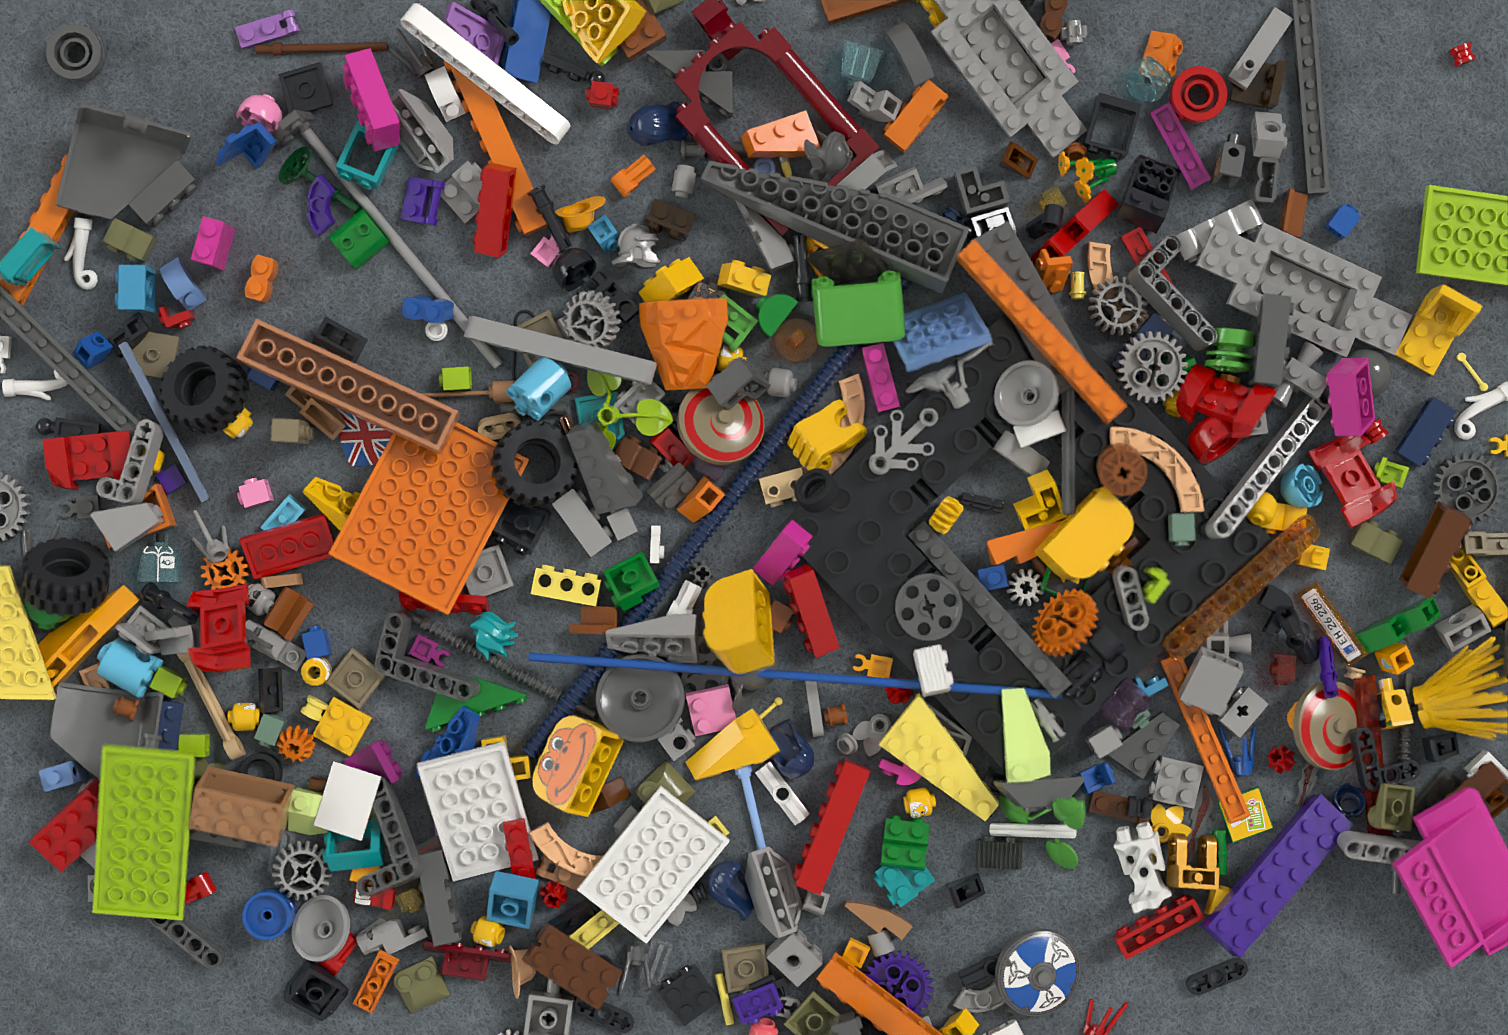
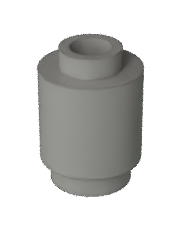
M687 165L677 166V170L674 171L671 190L675 193L676 197L688 198V195H693L696 178L694 167Z

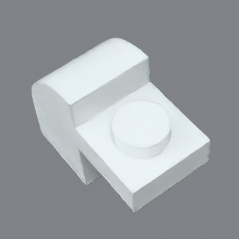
M445 66L425 74L432 95L446 122L466 113Z

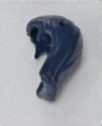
M673 101L668 105L654 104L640 108L631 115L628 121V134L641 146L655 145L668 140L681 142V140L686 139L688 136V132L675 119V116L678 114L676 109L681 104Z
M789 718L778 723L769 732L780 749V752L773 755L772 759L783 775L794 779L806 775L814 765V752L808 742L796 732Z
M737 861L719 863L709 875L707 881L709 893L722 906L738 912L740 920L744 921L751 915L754 909L748 886L738 875V873H741L745 876V872Z

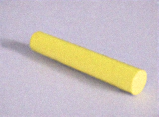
M723 972L715 974L725 1023L726 1025L734 1024L724 975Z

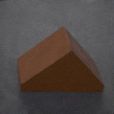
M1010 141L999 166L1030 179L1039 159L1015 142Z
M622 776L603 785L591 814L610 808L631 796Z

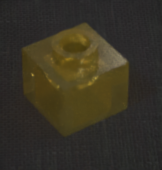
M1057 185L1043 192L1039 196L1040 201H1038L1043 211L1048 204H1057L1062 207L1068 204Z
M418 885L395 896L402 913L406 911L413 913L421 909L420 904L425 901Z

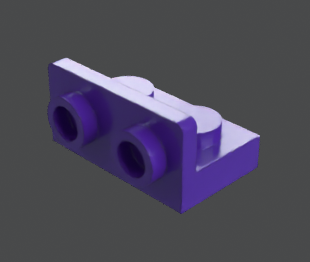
M774 982L732 998L742 1024L747 1022L748 1025H752L760 1021L759 1017L768 1014V1017L779 1014L781 1012L780 1009L783 1008V1002L779 997Z

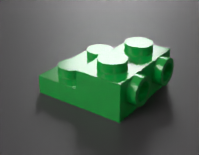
M643 552L603 571L607 578L603 582L609 593L614 592L611 598L616 608L621 606L623 611L643 602L642 595L660 587Z
M891 816L890 819L886 818L880 866L924 871L929 824L920 818H914L912 821H903V818L900 816Z

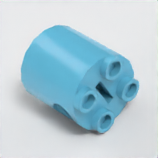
M540 357L506 392L516 403L515 409L519 414L523 416L527 414L538 421L571 389V382L565 367L561 363L554 362L546 357Z
M119 637L105 644L97 656V659L100 661L97 675L141 699L146 692L147 686H150L155 676L154 673L157 672L164 661L152 654H143L136 648L137 645Z

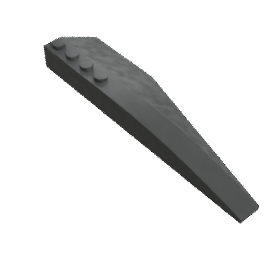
M714 161L708 162L700 181L786 227L886 271H900L901 277L941 294L970 230L966 226L886 193H880L879 195L870 193V190L848 189V186L839 185V187L828 185L827 182L794 176H791V178L782 177L778 173L771 172V174L758 172L757 169H739L735 165Z

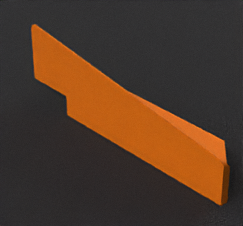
M1062 521L989 540L987 548L992 566L1013 558L1015 565L1037 557L1033 551Z

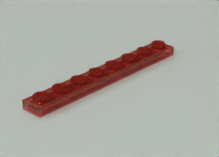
M1365 675L1356 677L1353 680L1358 727H1366L1372 731L1379 765L1382 766L1384 763L1376 676ZM1364 734L1359 736L1360 741L1364 738ZM1367 752L1362 757L1365 765L1370 762V755ZM1373 777L1368 780V784H1371V781L1374 780ZM1364 789L1368 833L1390 836V829L1372 827L1368 821V812L1372 806L1377 804L1379 790Z

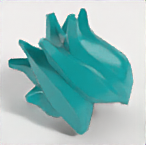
M482 612V614L477 615L476 618L478 620L470 625V628L476 629L473 634L476 635L477 650L485 655L487 660L489 652L499 653L507 657L504 647L514 645L515 642L509 640L518 637V633L510 630L515 626L516 622L506 623L492 612Z

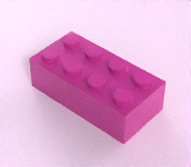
M371 49L345 55V64L342 65L345 75L343 76V81L346 89L351 90L350 99L353 107L358 108V121L361 126H365L366 131L364 135L367 144H372L374 152L400 145V122Z

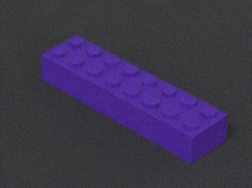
M1321 794L1311 795L1200 926L1228 953L1235 957H1241L1335 847L1339 834L1348 831L1353 824Z

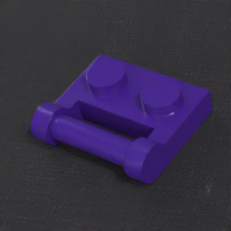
M409 177L400 219L407 222L437 226L438 219H436L441 191L445 188V182ZM433 188L428 215L425 217L430 190Z

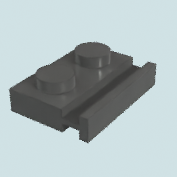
M678 462L650 487L647 493L668 513L692 491L698 482Z

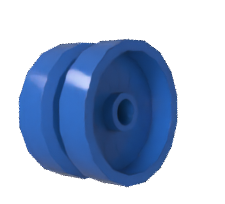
M276 887L266 888L253 895L245 904L242 912L243 924L247 932L261 940H273L284 934L293 925L296 916V904L292 896L288 898L286 891L281 893L279 888Z

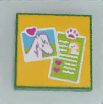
M1258 786L1241 792L1251 816L1235 823L1229 824L1220 801H1216L1231 843L1274 829Z

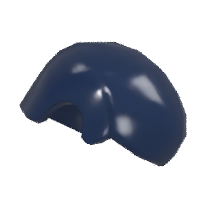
M1345 783L1334 792L1332 805L1346 818L1353 819L1363 813L1366 808V798L1360 788L1354 787L1350 783Z

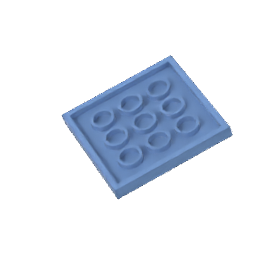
M964 292L904 313L905 336L900 340L892 341L907 371L918 370L922 366L934 362H940L953 355H960L967 350L982 347L992 342V338L969 296Z

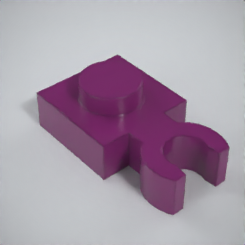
M418 634L408 653L426 663H430L431 659H434L435 663L440 667L446 665L440 661V655L444 654L448 657L451 655L447 650H437L439 643L421 634Z

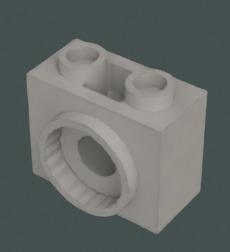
M799 929L794 933L778 938L766 949V958L797 987L823 964V953L820 948L815 944L811 945L807 941L806 935ZM791 955H795L798 957V959L789 960L788 957Z

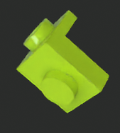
M1383 457L1381 463H1376L1373 473L1376 475L1379 483L1386 485L1394 481L1396 488L1402 490L1409 467L1390 462L1387 458Z

